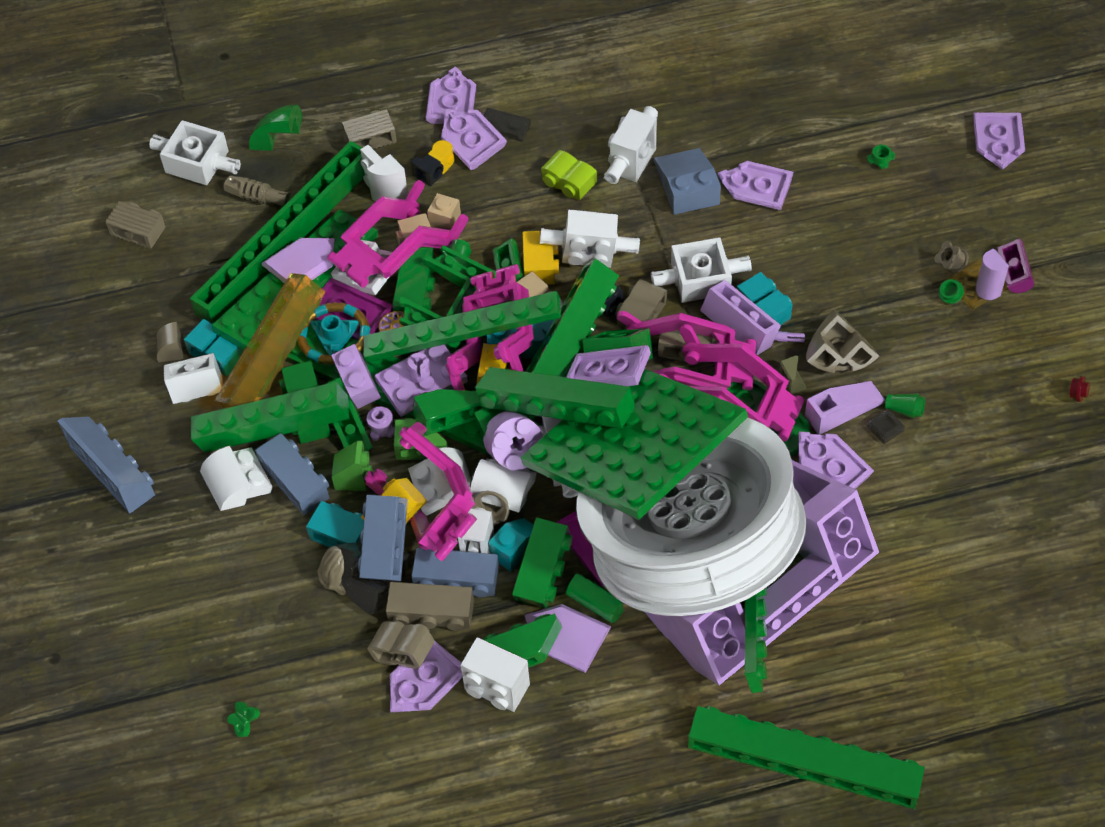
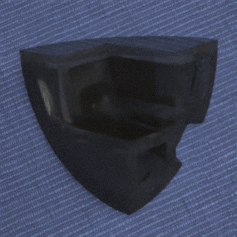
M361 542L337 545L341 549L344 560V572L341 583L346 593L365 612L371 615L376 613L388 601L390 582L401 583L412 553L403 550L401 581L360 578L358 561L362 555Z

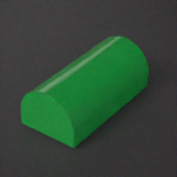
M511 238L493 249L496 270L517 264L520 273L515 275L516 282L524 277L517 242Z
M576 574L571 580L566 595L610 623H615L624 612L623 604L620 600L582 575Z

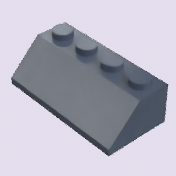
M90 417L61 418L57 421L70 449L129 514L155 496L151 486L154 484L152 478L146 471L141 473L137 469L139 466L131 455L125 456L122 453L124 450L115 438L110 440L108 431L100 422L96 424Z

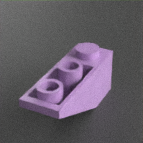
M871 381L829 388L807 399L805 417L818 435L885 403V399Z

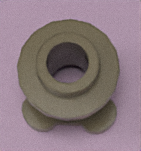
M945 241L940 252L935 255L934 261L938 264L942 263L944 268L957 273L967 266L969 256L965 250L960 249L958 246L953 247L951 242Z

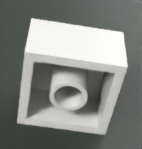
M476 638L461 664L464 688L468 694L478 699L483 697L491 701L498 709H508L515 712L530 685L527 660L480 638Z

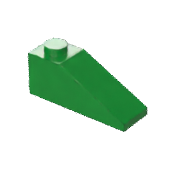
M339 377L326 383L337 382L348 395L349 419L333 423L344 448L356 441H363L365 451L372 449L373 446L360 414L350 398L342 378Z
M437 389L414 397L413 414L417 421L427 428L425 436L475 420L474 412L479 411L482 406L476 391Z

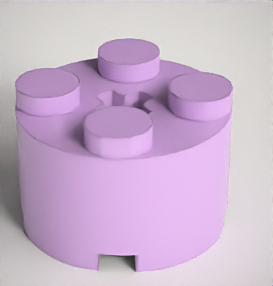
M505 411L497 414L489 421L486 434L484 435V445L489 455L499 464L515 471L527 468L523 466L520 457L535 445L543 435L539 427L525 415Z

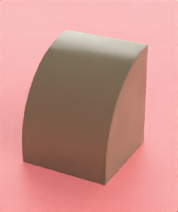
M177 322L164 325L156 334L158 362L183 359V338Z

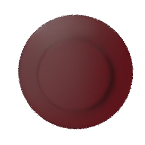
M1084 376L1073 378L1071 382L1070 398L1076 399V402H1082L1083 397L1087 398L1089 395L1090 383L1086 382Z

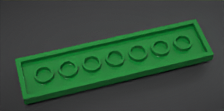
M339 209L308 238H334L333 252L337 254L345 246L341 239L342 234L357 218ZM371 227L361 237V240L373 242L378 237V230ZM333 264V267L296 292L270 272L212 324L213 332L252 355L326 285L332 277L331 273L336 266Z

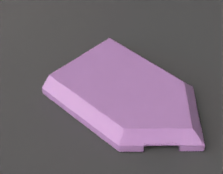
M457 67L449 70L448 74L441 79L437 78L430 83L426 121L431 124H444L445 109H455V111L474 110L476 84L471 79L463 76Z
M445 109L441 139L452 144L453 152L470 170L476 169L501 150L507 143V140L478 110L455 111V109Z
M973 113L976 151L1003 170L1025 152L1021 113Z
M745 161L740 163L739 167L729 171L723 170L718 172L717 175L734 199L781 210L792 181L793 172Z
M299 238L262 262V266L296 292L333 267V264L328 260V256L334 250L335 240L334 238Z
M799 432V464L854 489L860 486L874 472L838 435L810 434V432Z
M563 604L525 615L528 624L535 621L540 615H552L555 613L561 622L562 629L548 656L584 673L588 670L611 626Z
M435 641L420 668L412 669L398 665L390 673V711L431 710L463 677L461 671L462 663Z

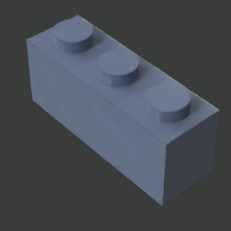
M280 433L255 450L261 466L303 516L319 506L321 501L325 502L329 499L327 491L329 484L321 473L317 475L314 472V466L306 456L301 457L298 453L299 449L292 439L287 440Z
M367 495L366 502L363 505L364 529L360 535L362 544V555L358 561L360 578L401 581L408 499L396 496Z
M416 549L412 572L414 584L472 587L473 595L476 597L495 596L499 572L498 555L451 551L441 561L435 556L436 552L431 549Z

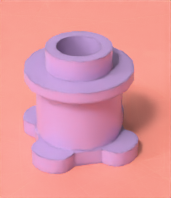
M375 407L370 410L367 415V422L371 428V438L379 440L386 436L393 437L395 428L392 427L393 416L391 411L385 407Z

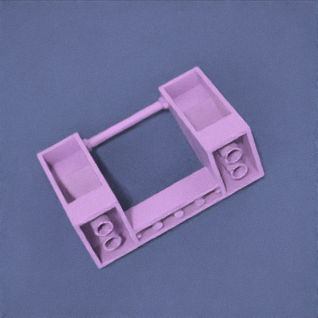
M793 460V485L802 500L806 515L805 535L798 551L804 559L767 589V596H763L767 606V616H763L767 626V636L763 637L766 646L879 553L857 490ZM740 602L721 610L697 615L665 616L645 612L693 669L717 685L722 684L745 664V607L742 609Z

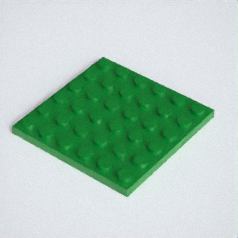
M644 369L638 385L630 386L635 408L623 428L562 420L524 453L520 459L523 466L640 520L748 418V414L745 408Z

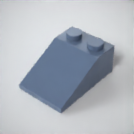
M700 148L654 158L673 215L720 205L721 185L714 167Z

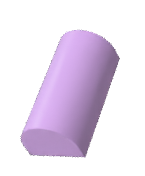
M994 249L984 254L975 287L977 295L985 300H993L1001 296L1009 267Z

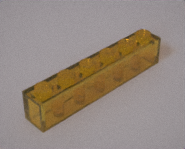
M290 273L214 400L223 408L262 400L264 395L270 390L271 383L277 373L283 368L284 361L290 351L294 349L297 339L307 327L310 317L320 305L321 299L325 294V291L307 275Z

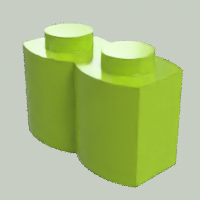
M558 150L541 168L544 183L549 187L561 189L564 195L569 198L581 200L597 183V171L592 166L577 160L562 150Z

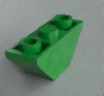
M555 613L552 615L543 614L531 623L514 625L507 632L490 634L484 637L483 640L527 660L528 668L545 662L562 629V625Z

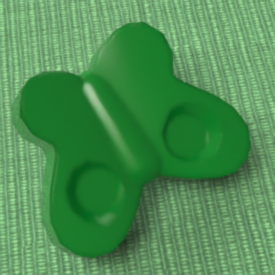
M236 702V712L230 714L227 720L229 724H233L238 737H247L250 733V722L259 717L260 710L257 707H248L246 702Z

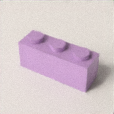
M726 280L709 289L700 310L713 322L734 329L735 340L745 343L748 339L756 340V355L772 346L781 326Z

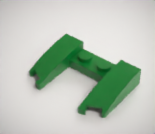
M443 245L440 249L442 255L433 259L428 254L424 257L423 263L462 288L447 316L463 313V297L473 295L477 290V287L471 283V277L492 271L496 278V271ZM401 296L399 306L404 307V318L400 317L399 323L402 326L442 318V316ZM463 340L445 344V346L452 354L459 349Z

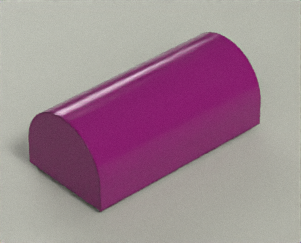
M1021 238L997 247L999 255L1009 265L1005 278L1008 289L1013 293H1023L1030 290L1034 286V280Z

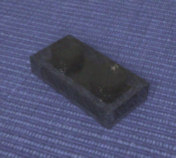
M488 107L483 115L503 137L523 142L531 126V119Z

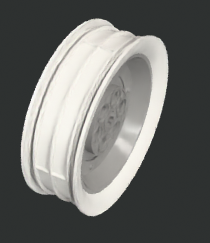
M747 418L640 520L581 492H578L576 510L578 521L585 537L592 544L594 564L603 585L613 596L628 606L644 612L665 616L697 615L721 610L742 602L762 591L774 582L792 563L802 545L806 529L805 510L802 500L793 485V464L786 445L770 428L750 418Z

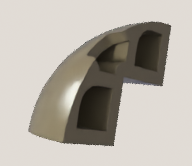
M835 309L817 329L806 353L807 362L818 369L835 373V371H856L862 369L879 357L868 341Z

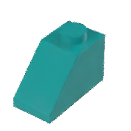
M525 518L505 523L488 542L490 554L498 555L499 564L510 572L523 560L534 526Z

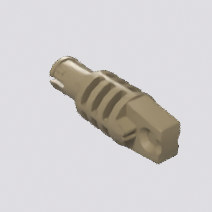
M229 176L224 182V191L242 199L258 202L259 204H266L268 202L283 207L290 201L289 192L273 189L268 183L236 176Z

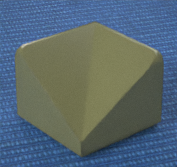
M798 356L782 360L780 363L779 373L789 381L786 390L791 394L806 389V385L797 371Z

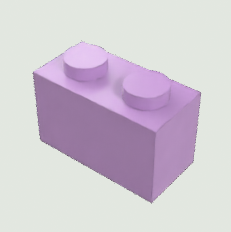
M355 344L331 355L349 396L358 409L381 398L367 365Z

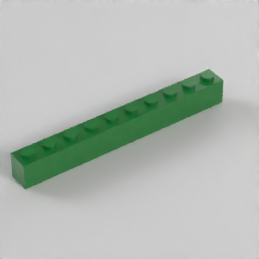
M350 141L190 298L195 316L201 320L205 319L211 324L215 323L236 304L247 290H251L270 272L262 266V262L297 239L304 238L363 179L365 172L361 165L362 156L360 150L363 147Z

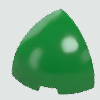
M298 105L282 106L262 117L251 134L249 149L273 151L276 133L299 134L303 119L300 107Z

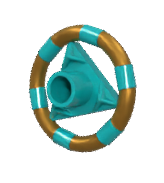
M337 302L322 304L308 312L301 320L297 329V342L301 351L309 359L317 363L332 365L335 362L331 355L342 349L357 330L359 324L360 337L355 345L360 353L364 350V336L370 335V325L365 315L358 308L350 304ZM328 312H344L356 320H341L336 315H328L322 320L314 319ZM310 324L328 355H323L308 345L306 339Z

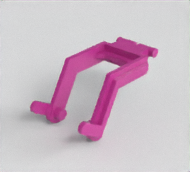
M418 180L414 183L405 200L384 196L377 199L342 234L341 239L345 246L337 254L335 252L330 253L328 260L342 272L347 271L346 275L364 288L369 282L367 278L370 275L380 274L385 279L392 276L421 246L440 249L443 245L448 247L452 240L458 239L468 222V217L465 214H461L451 230L419 225L387 258L381 257L361 241V237L381 217L406 219L420 215V204L416 201L425 184Z
M515 264L497 269L496 278L492 271L471 277V283L477 287V290L473 295L463 297V313L528 298V289L516 282L515 275L520 273L519 266ZM532 325L517 328V331L499 342L498 346L494 347L496 359H502L504 363H510L512 370L523 371L518 355L532 346V340L534 339ZM481 336L467 339L466 345L447 357L445 365L454 390L465 391L460 374L481 360Z
M626 311L617 312L616 318L627 325L626 330L649 328L650 336L680 330L681 325L688 324L696 334L714 338L717 344H743L753 353L756 351V340L748 339L746 343L735 340L734 329L712 321L678 313L642 322ZM715 362V374L713 377L675 366L652 371L657 374H664L668 378L687 386H723L725 389H728L731 386V382L742 383V389L744 390L753 389L754 375L738 362Z
M681 325L679 332L686 343L683 346L682 352L687 363L695 365L697 362H738L767 385L757 412H754L723 386L690 387L745 408L748 418L760 422L768 428H773L779 433L778 436L782 441H787L795 424L794 419H797L805 401L802 396L794 397L786 390L789 381L745 345L701 344L690 325Z
M416 422L410 428L403 427L399 434L402 438L399 443L406 449L414 446L443 470L454 496L431 524H429L426 515L420 510L409 521L419 547L424 550L431 549L436 552L435 556L443 561L457 545V538H462L476 522L477 518L473 514L468 513L475 505L461 467L423 435L427 428L420 422ZM376 469L375 472L368 471L364 476L365 484L379 496L385 492L383 487L387 484V475L380 469Z

